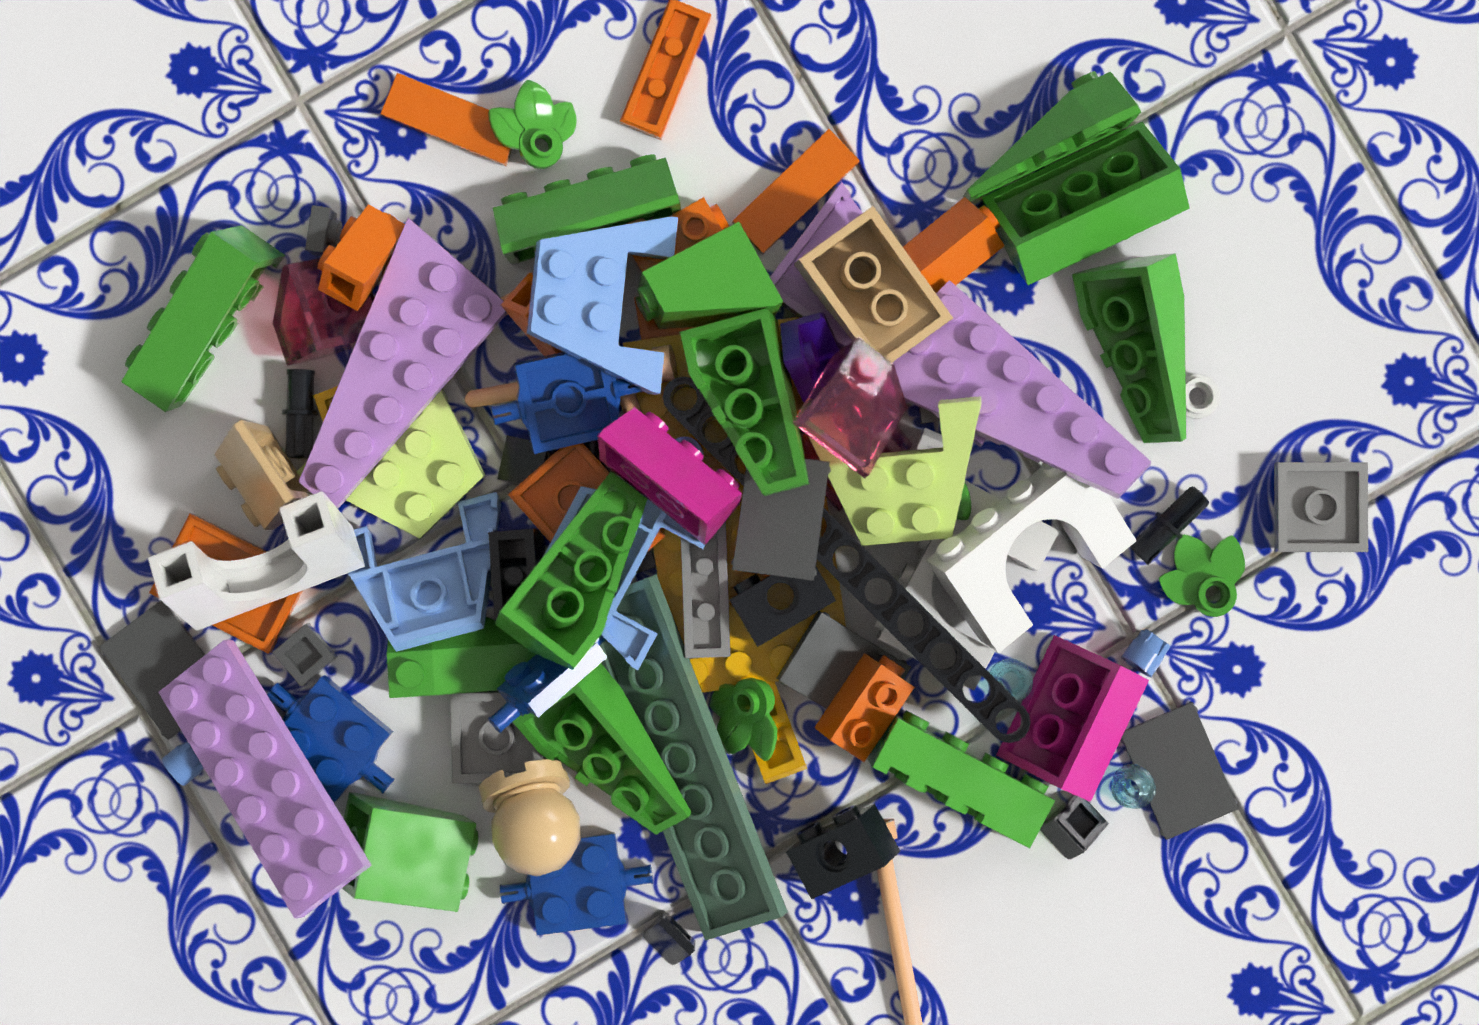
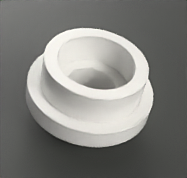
M1193 374L1185 377L1186 416L1192 419H1201L1211 415L1218 407L1220 401V391L1217 384L1210 377L1202 374ZM1193 388L1201 390L1204 395L1203 402L1200 405H1194L1189 400V393Z

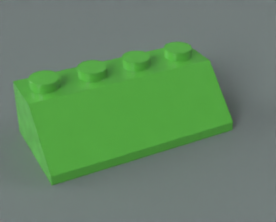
M1143 122L1135 124L982 197L983 204L997 218L1000 227L996 231L1004 244L1011 262L1027 285L1044 279L1055 272L1190 209L1180 167Z
M655 154L645 155L631 160V168L614 172L613 167H604L589 172L587 174L588 180L571 185L569 179L559 180L545 185V193L528 197L527 192H519L503 197L501 199L502 205L493 207L503 255L513 265L534 259L536 242L541 239L625 225L641 218L646 221L665 218L680 211V201L666 157L657 160Z

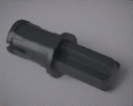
M287 369L286 409L282 410V415H286L285 454L289 458L307 459L313 448V416H318V411L314 410L313 397L315 370Z
M1189 487L1162 514L1159 512L1154 514L1157 518L1136 538L1137 541L1130 548L1149 565L1176 537L1179 540L1183 537L1181 532L1209 505L1208 499L1197 488Z

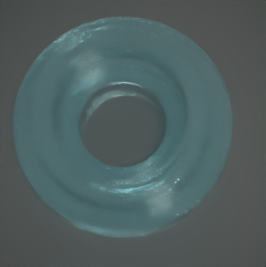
M1008 658L1000 660L991 668L989 673L1001 685L1002 677L1006 673H1015L1018 678L1017 685L1012 689L1006 690L1018 702L1022 701L1028 696L1033 686V676L1026 664L1017 659Z
M1127 764L1115 772L1112 779L1111 792L1116 802L1121 806L1140 809L1153 800L1156 786L1153 777L1145 768L1136 764ZM1131 780L1137 784L1139 791L1133 788Z

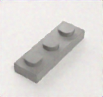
M725 521L703 549L681 538L685 658L730 657Z

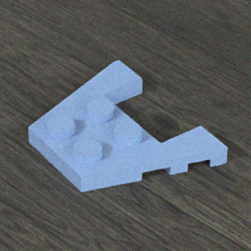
M678 217L659 218L541 239L536 242L527 334L577 359H583L603 369L605 373L617 379L622 378L640 387V390L648 394H660L664 352L619 346V332L627 255L663 260L674 256Z
M580 487L545 554L597 489ZM648 499L614 595L603 633L601 634L625 658L630 666L639 670L658 633L617 612V608L660 528H664L702 549L705 547L703 543Z
M497 492L458 502L466 543L389 564L377 566L372 535L368 527L354 529L365 567L348 574L396 652L484 629L491 583L488 532L498 531L501 501Z

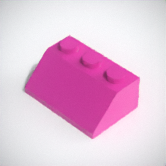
M632 408L604 428L598 435L600 461L701 543L706 545L740 505L742 493L737 490L739 488L738 482L726 471L719 468L715 472L702 462L704 459L703 454L690 442L683 440L679 443L666 433L669 430L668 426L654 413L648 411L644 415L637 408Z
M1054 635L1021 703L1030 717L1029 731L1024 738L1017 742H1002L996 756L1064 791L1091 802L1149 680L1115 662ZM1018 711L1007 734L1015 732L1020 726L1021 717Z

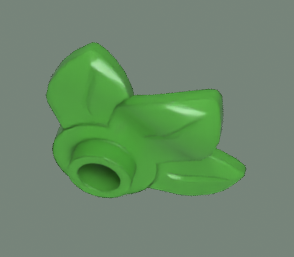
M526 80L520 87L514 102V109L498 107L491 108L488 111L490 126L497 140L505 147L519 150L521 158L529 166L537 169L549 168L560 159L563 152V142L573 135L577 123L576 113L571 102H561L553 105L551 96L546 89L531 80ZM535 139L545 140L548 144V151L542 152L538 150L535 146Z
M1182 535L1183 537L1177 540L1174 549L1176 570L1169 571L1158 578L1163 592L1170 600L1177 604L1194 605L1203 615L1210 617L1225 615L1235 605L1237 591L1234 584L1245 570V559L1239 542L1234 536L1230 535L1211 549L1207 544L1195 537ZM1211 586H1216L1220 590V598L1215 603H1210L1206 598V591Z
M756 678L740 680L736 685L727 683L721 685L718 691L713 692L709 705L721 717L717 724V731L726 754L737 753L749 745L762 760H769L774 753L777 742V727L769 714L775 705V696L772 688L765 681Z

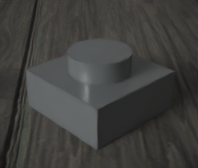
M312 205L305 250L312 255L322 256L329 245L336 247L340 242L342 222L336 220L337 213L331 208Z
M310 623L302 626L272 652L301 687L305 686L338 657Z

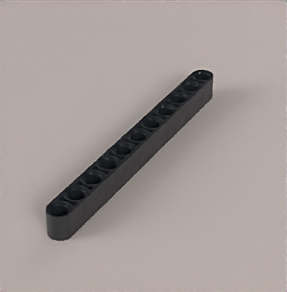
M683 376L670 381L663 394L664 405L668 411L744 486L745 475L737 469L739 455L729 437L727 436L722 442L713 443L708 441L705 436L707 424L716 419L692 378ZM684 387L694 389L697 393V402L694 407L686 411L676 409L673 403L675 393ZM823 508L822 517L826 521L827 528L824 535L819 538L817 560L990 733L1000 741L1007 743L1017 742L1024 738L1030 728V717L1026 709ZM842 546L852 547L859 554V563L850 572H841L833 565V554ZM874 578H882L891 586V597L884 604H872L865 597V586ZM908 610L918 612L924 621L922 631L913 637L901 634L897 626L899 616ZM938 643H948L955 649V662L947 669L936 668L931 663L930 652ZM978 675L985 678L989 688L985 698L974 702L964 696L963 684L969 677ZM1007 708L1017 710L1021 717L1019 728L1010 734L1000 732L995 722L998 713Z

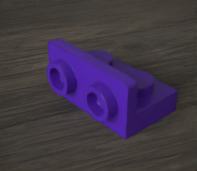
M818 312L780 324L783 361L808 413L829 411L828 398L834 397L832 384L849 379L851 372L825 314Z

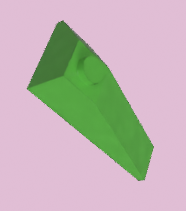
M1096 71L1079 77L1071 83L1073 89L971 185L963 197L972 202L1127 128L1141 113L1138 104L1111 71L1098 77Z
M1176 253L1137 257L1072 274L1081 319L1087 331L1093 329L1104 351L1100 357L1106 368L1112 367L1122 387L1120 397L1143 443L1182 442L1185 440V307Z
M764 308L681 331L680 335L689 375L731 440L736 452L762 494L766 496L808 485L809 480L791 378L783 361L781 331L778 320L770 310Z
M611 471L499 612L495 625L529 651L574 670L603 633L647 498Z
M489 617L485 618L484 629L398 652L395 651L388 640L389 698L497 691V688L506 681L505 675L511 668L521 662H528L536 654L529 651L496 626L495 619Z
M601 663L541 716L536 717L532 714H524L513 721L515 726L539 754L548 760L557 758L577 772L575 779L585 786L591 782L611 796L612 805L655 835L690 816V808L624 691Z

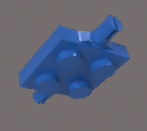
M565 352L513 363L518 382L517 401L490 407L494 425L521 419L528 429L532 451L534 454L598 440V435L601 431L620 418V397L644 391L622 378L616 379L605 373L603 369L583 359H577Z
M601 635L574 670L537 654L528 662H521L515 665L505 675L506 681L497 688L507 703L491 717H488L491 725L498 732L502 733L520 715L532 714L536 717L541 716L607 658L599 647L606 639Z
M326 675L320 677L308 694L299 699H296L279 683H276L271 691L268 692L269 699L286 713L283 718L285 725L333 802H336L352 783L362 777L380 790L382 794L393 783L395 778L388 775L374 762L377 760L380 748L394 731Z
M616 834L581 838L571 859L560 870L538 877L527 875L526 882L500 884V893L518 891L516 894L500 896L501 902L505 904L507 902L528 900L534 911L537 936L626 924L624 899L627 887L653 884V875L635 877V875L652 873V867L649 865L625 869L618 855Z

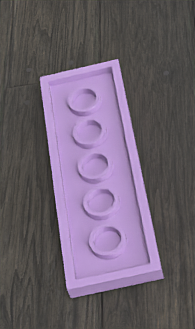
M223 640L158 692L294 918L306 916L372 866L234 640Z

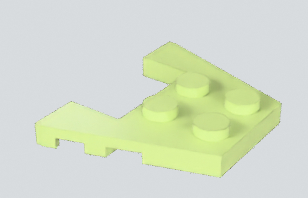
M443 388L346 499V501L419 539L424 537L486 476L461 424L458 423L447 401L448 398ZM306 463L296 471L300 477Z
M981 396L939 401L938 409L943 447L852 456L850 453L845 410L805 413L802 416V424L820 461L830 462L831 472L828 474V478L862 546L947 539L953 536L982 405Z

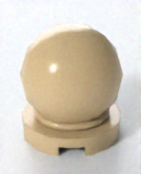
M545 759L524 762L526 771L505 778L502 769L484 779L479 785L483 809L495 813L491 821L493 846L504 863L518 873L538 877L560 870L571 859L581 840L580 817L572 801L562 795L570 787L568 773L563 769L562 763L558 760Z

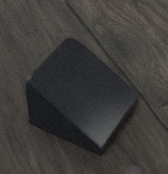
M507 435L497 479L520 484L548 459L549 451L534 454L530 440Z
M1073 794L1043 823L1040 830L1067 859H1072L1084 853L1109 823L1089 801Z
M663 912L643 933L644 938L671 965H676L695 951L696 943L694 938L668 912Z

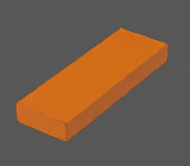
M678 0L668 1L621 116L620 124L662 140L711 20L710 13Z
M396 74L380 113L383 117L503 166L507 165L513 150L503 146L495 137L490 126L488 109L402 74Z
M828 129L750 203L732 223L740 222L750 242L764 255L854 169L860 160Z

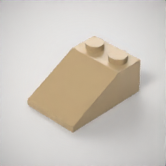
M874 206L870 207L794 263V266L820 302L878 372L953 319Z
M245 420L238 421L232 426L214 454L221 464L216 468L219 476L229 489H238L246 501L241 505V508L255 527L262 525L264 530H274L284 523L279 507L313 495L299 483L300 476L296 473V467L290 458L286 456L284 449L268 426Z

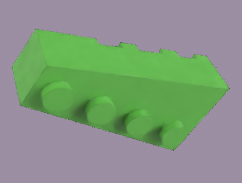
M242 225L212 231L210 234L207 232L198 240L192 251V255L196 258L188 271L183 270L175 278L169 290L173 294L166 308H160L153 315L147 326L151 333L143 345L139 344L134 348L125 362L128 371L121 382L164 412L183 405L215 358L209 352L211 347L218 348L237 327V318L233 316L237 310L241 311L251 300L255 301L264 286L260 284L258 279L264 270L270 265L277 268L286 256Z
M907 710L903 717L896 714L868 757L871 766L884 774H887L888 771L895 774L894 777L901 780L907 786L919 792H929L944 805L966 815L968 813L972 815L979 823L1030 849L1055 802L1053 798L1045 794L1049 786L1027 774H1024L1020 781L1005 773L1009 765L986 752L982 759L966 752L969 743L945 731L942 738L926 730L930 722Z

